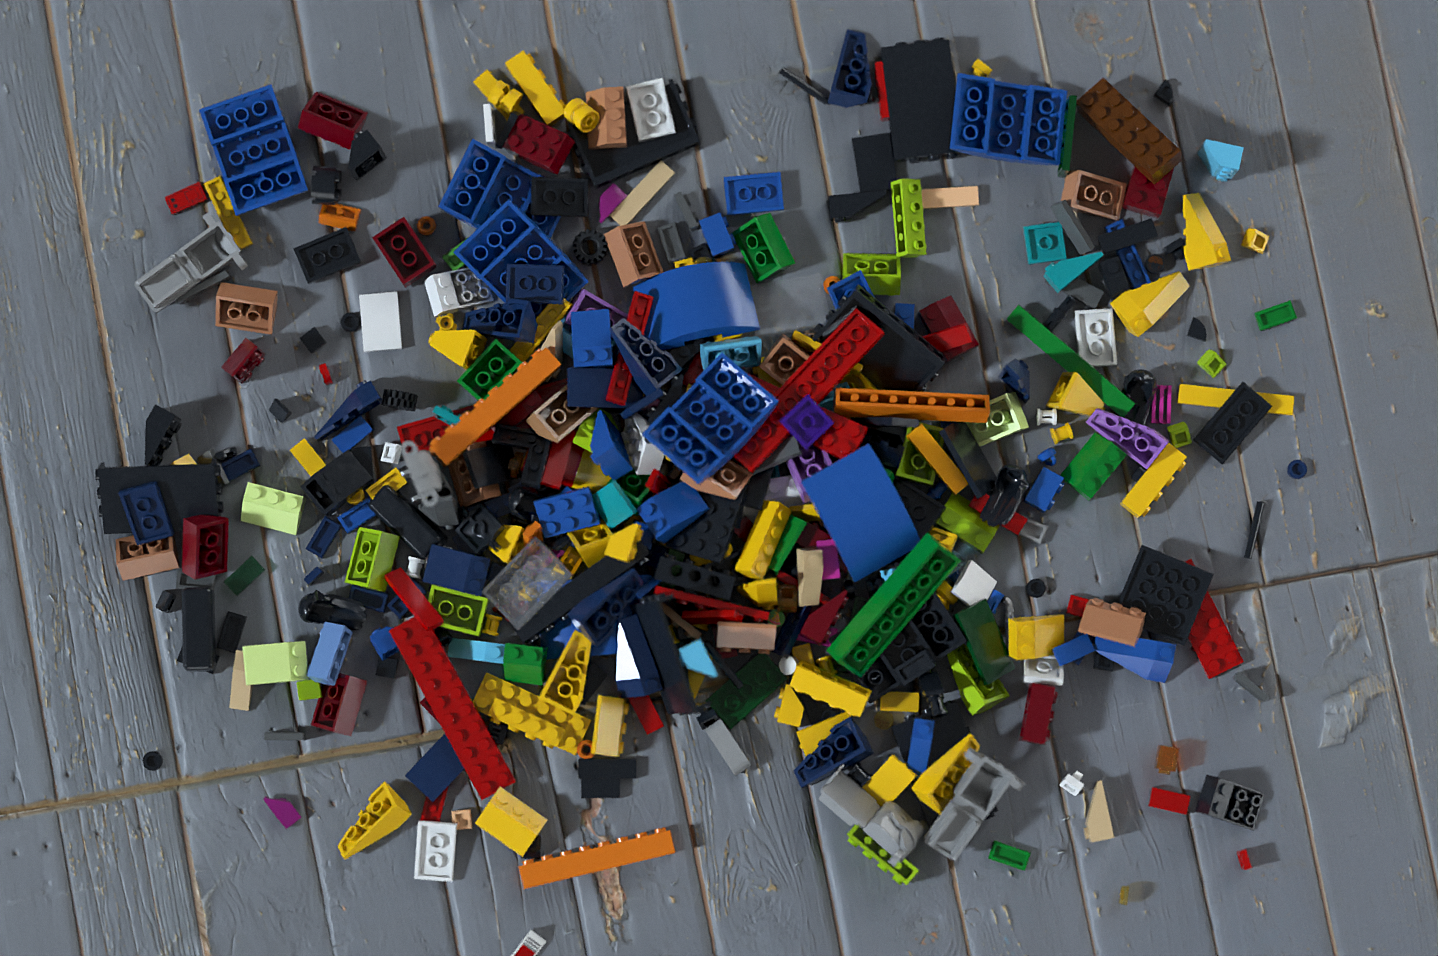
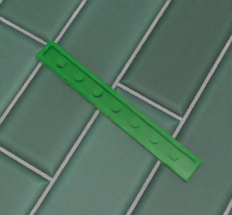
M1020 304L1009 315L1007 320L1066 371L1078 373L1098 397L1120 417L1124 418L1136 404Z

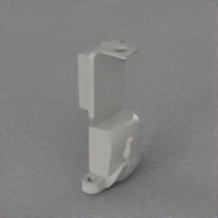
M209 212L202 216L209 225L208 229L135 281V287L154 312H160L196 286L197 283L216 275L233 261L236 262L241 270L248 267L241 256L242 251L234 242L232 235L226 231L220 221L216 222Z
M406 441L401 446V452L408 469L402 471L401 475L405 480L412 478L418 491V495L411 498L416 505L423 502L427 507H433L438 502L437 493L442 490L439 467L437 463H434L427 451L419 452L415 443ZM412 446V452L407 453L406 447ZM431 496L434 497V500L432 502H427L428 500L432 499Z
M971 748L966 751L964 756L973 763L957 782L954 789V798L950 800L924 836L926 845L952 860L957 859L1009 785L1019 791L1025 785L1023 780L1006 769L1003 764Z
M842 764L820 790L822 795L819 797V800L849 826H852L854 823L861 826L865 833L892 855L888 860L892 866H895L898 862L901 863L916 847L927 824L923 820L920 822L913 820L893 801L885 802L882 807L876 803L877 800L841 770L845 766Z

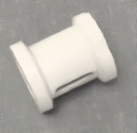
M1037 408L1036 424L1052 423L1056 425V408L1052 410H1040V408Z
M409 556L408 560L410 561L405 573L409 577L421 579L420 572L422 564H425V560Z

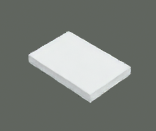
M663 78L626 86L639 142L676 134Z
M398 292L359 295L364 352L402 349Z
M1113 308L1074 311L1077 354L1093 367L1117 366Z
M418 821L414 879L453 882L457 823Z

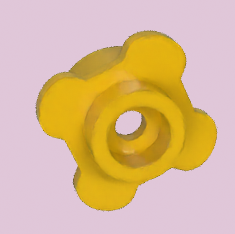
M452 313L436 318V323L440 327L439 331L457 329Z

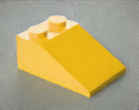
M1064 614L1008 618L1009 656L1016 660L1054 655L1052 649L1064 644Z

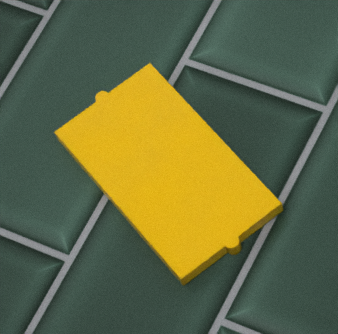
M843 712L797 731L796 734L800 741L799 746L803 749L805 756L812 754L819 747L818 743L821 740H825L831 734L830 730L833 726L851 717V715Z
M892 754L862 788L877 800L876 803L882 807L885 802L894 801L917 775L907 767L906 763H902Z

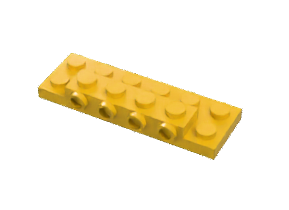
M487 672L473 700L479 712L491 717L490 721L498 725L501 722L508 724L507 729L518 733L521 730L526 733L525 737L533 741L538 738L543 740L542 745L553 749L556 746L573 755L577 754V746L583 740L592 721L577 713L573 716L540 699L538 695Z

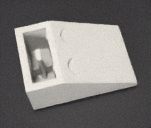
M469 268L433 274L424 280L434 317L455 313L494 301L491 289Z
M635 413L625 419V427L623 432H621V436L636 474L651 475L653 469L660 471L664 454L642 435L651 423L640 414Z

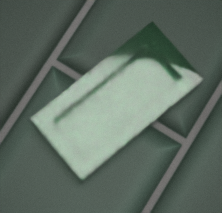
M251 556L224 583L238 596L265 569Z

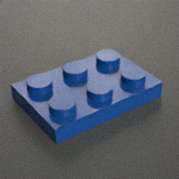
M780 172L724 177L727 216L784 211Z
M589 486L541 498L533 502L545 538L600 524L599 515Z

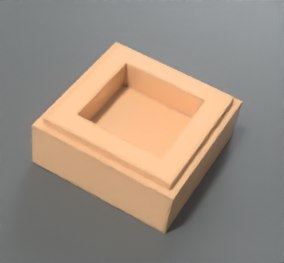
M471 809L451 811L452 823H457V830L473 829Z

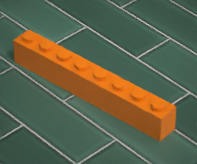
M546 347L542 351L540 348L531 355L533 359L528 363L526 361L521 363L517 367L518 372L514 375L510 373L502 380L504 382L503 385L499 388L495 386L488 392L489 397L485 400L481 398L474 404V410L470 413L466 411L460 416L459 419L461 421L456 425L452 423L445 430L446 434L441 438L437 436L430 443L432 446L429 451L444 468L560 368L561 363Z
M836 388L833 398V412L846 417H897L930 421L987 423L990 413L989 395Z
M666 827L655 829V834L647 835V832L635 834L636 838L630 840L626 836L617 838V843L613 844L605 841L598 843V847L592 849L590 845L580 847V852L576 853L567 850L560 852L561 856L555 858L551 854L542 856V861L534 862V859L522 861L523 865L519 866L523 888L535 887L676 853L671 831H666Z

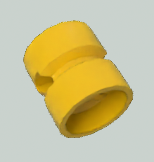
M499 80L490 92L487 101L495 106L500 105L501 110L510 115L519 105L523 94L516 89H510L508 84Z
M580 98L572 99L564 109V117L572 124H575L582 132H590L599 122V113Z
M944 580L936 589V594L948 611L949 605H954L959 599L951 593L953 587Z

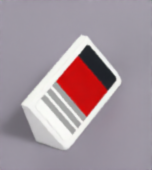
M530 930L511 956H536L547 941L533 930Z

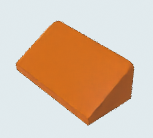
M337 203L336 205H322L319 213V223L340 229L347 227L348 231L355 232L361 209Z

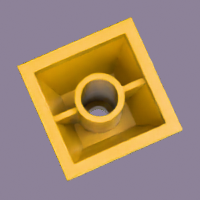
M475 330L434 331L430 335L428 342L431 347L467 370L483 353L488 339Z
M1062 372L1046 407L1091 416L1096 408L1105 410V407H1103L1105 403L1078 373Z
M601 519L598 525L567 532V535L586 566L590 568L607 556L604 554L610 536L613 533L604 520Z
M504 525L505 529L495 540L502 547L501 550L495 552L491 546L488 549L502 561L518 569L525 554L524 528L515 525Z

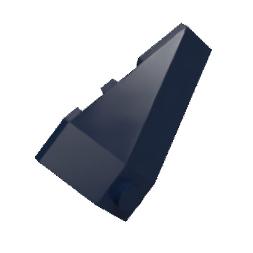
M847 29L830 91L829 104L848 108L867 103L872 84L869 74L870 68L867 58L865 33Z
M511 299L507 303L494 304L493 307L467 312L462 330H475L483 336L534 343L538 324L530 301Z
M624 318L609 328L635 382L646 397L682 371V368L670 353L657 347V343L653 340L649 341L642 335L640 330Z
M1015 358L1003 368L998 377L1026 403L1030 399V372L1027 370L1029 367L1023 360L1020 359L1018 361Z
M364 380L356 385L357 389L348 396L314 436L318 442L382 403V398L371 381L367 382Z
M631 569L580 601L567 615L575 627L595 647H598L612 634L614 630L612 627L618 618H622L624 615L622 611L627 603L632 602L644 582L636 570Z
M637 614L618 619L617 673H615V682L620 698L646 696L663 690Z
M852 717L833 726L830 730L831 734L825 740H821L818 743L819 747L812 754H808L795 768L794 773L801 788L834 774L842 764L845 766L841 770L874 754L866 735Z

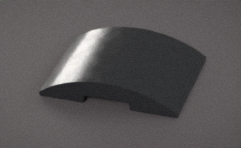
M934 592L861 678L850 670L848 671L856 684L872 691L868 700L871 704L902 684L893 669L926 648L936 662L967 642L936 592ZM845 628L828 639L830 644L835 641Z

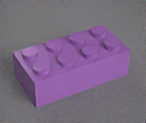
M801 445L803 454L787 460L786 464L804 504L811 500L801 481L832 463L827 452L814 446H810L806 450Z

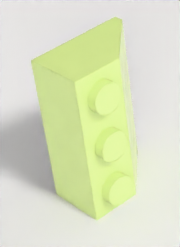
M248 482L243 498L240 521L297 535L306 498Z

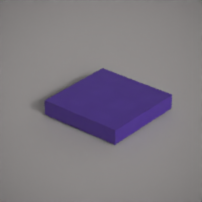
M808 394L779 421L806 450L834 424Z

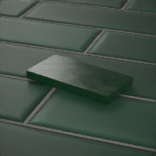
M1070 95L1066 100L1060 165L1058 166L1057 176L1065 178L1070 171L1077 96Z
M986 598L954 614L959 628L967 640V647L984 685H988L1016 669Z
M757 654L736 673L744 684L740 689H737L729 679L705 700V702H711V709L715 711L730 730L788 680L767 654Z

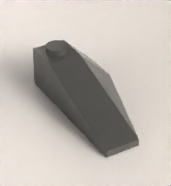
M452 496L439 497L437 504L433 507H427L424 503L418 505L422 513L438 526L444 528L445 531L456 530V526L460 525L458 502Z

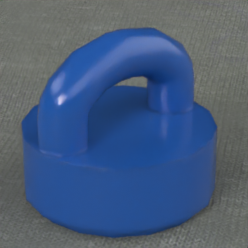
M1049 447L1038 454L1037 458L1040 462L1044 461L1048 466H1054L1057 461L1054 454L1057 452L1054 447Z

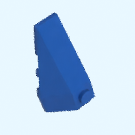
M1095 636L1094 649L1095 652L1122 665L1145 680L1165 683L1173 665L1176 644L1139 638L1136 645L1131 646Z

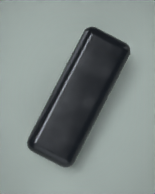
M384 485L375 494L373 500L371 499L368 503L369 508L397 536H400V539L421 559L428 558L431 544L443 546L448 540L447 535L400 491H395L392 486Z
M192 587L182 590L183 667L188 672L214 671L216 668L215 593L209 587Z

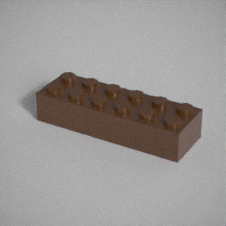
M1102 78L1077 100L1076 108L1078 113L1154 185L1183 160L1181 150L1106 79Z

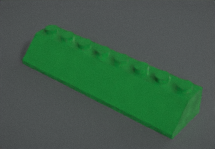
M926 533L827 649L829 654L839 664L861 678L961 560L929 533Z

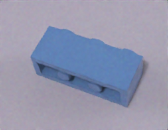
M324 623L320 631L318 644L314 648L311 664L307 670V676L314 682L335 686L353 634L350 629L344 625Z

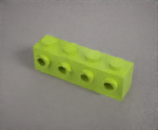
M899 179L891 182L897 257L917 258L927 255L920 179Z
M855 824L846 834L849 837L847 840L855 848L859 845L864 849L862 854L868 859H876L879 862L877 866L885 873L889 870L894 875L892 879L899 885L902 883L908 885L919 871L906 859L892 866L888 862L892 855L865 833L861 826Z

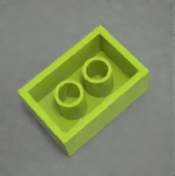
M432 585L428 601L444 620L443 625L439 627L480 637L490 600Z

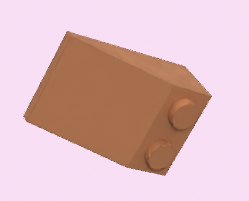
M1070 170L1066 175L1061 201L1066 200L1074 212L1119 221L1127 184L1082 170Z
M729 460L722 468L699 485L685 472H683L680 480L695 490L735 500L753 474L734 461Z

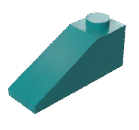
M1097 252L1061 260L1056 264L1052 262L1045 268L1047 272H1045L1043 277L1059 293L1099 261L1104 254Z

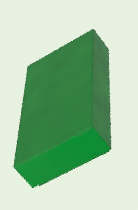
M1291 300L1254 313L1260 331L1297 319Z
M994 840L988 859L1025 871L1031 852Z

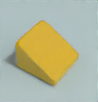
M1248 228L1241 246L1263 254L1269 236L1257 229Z

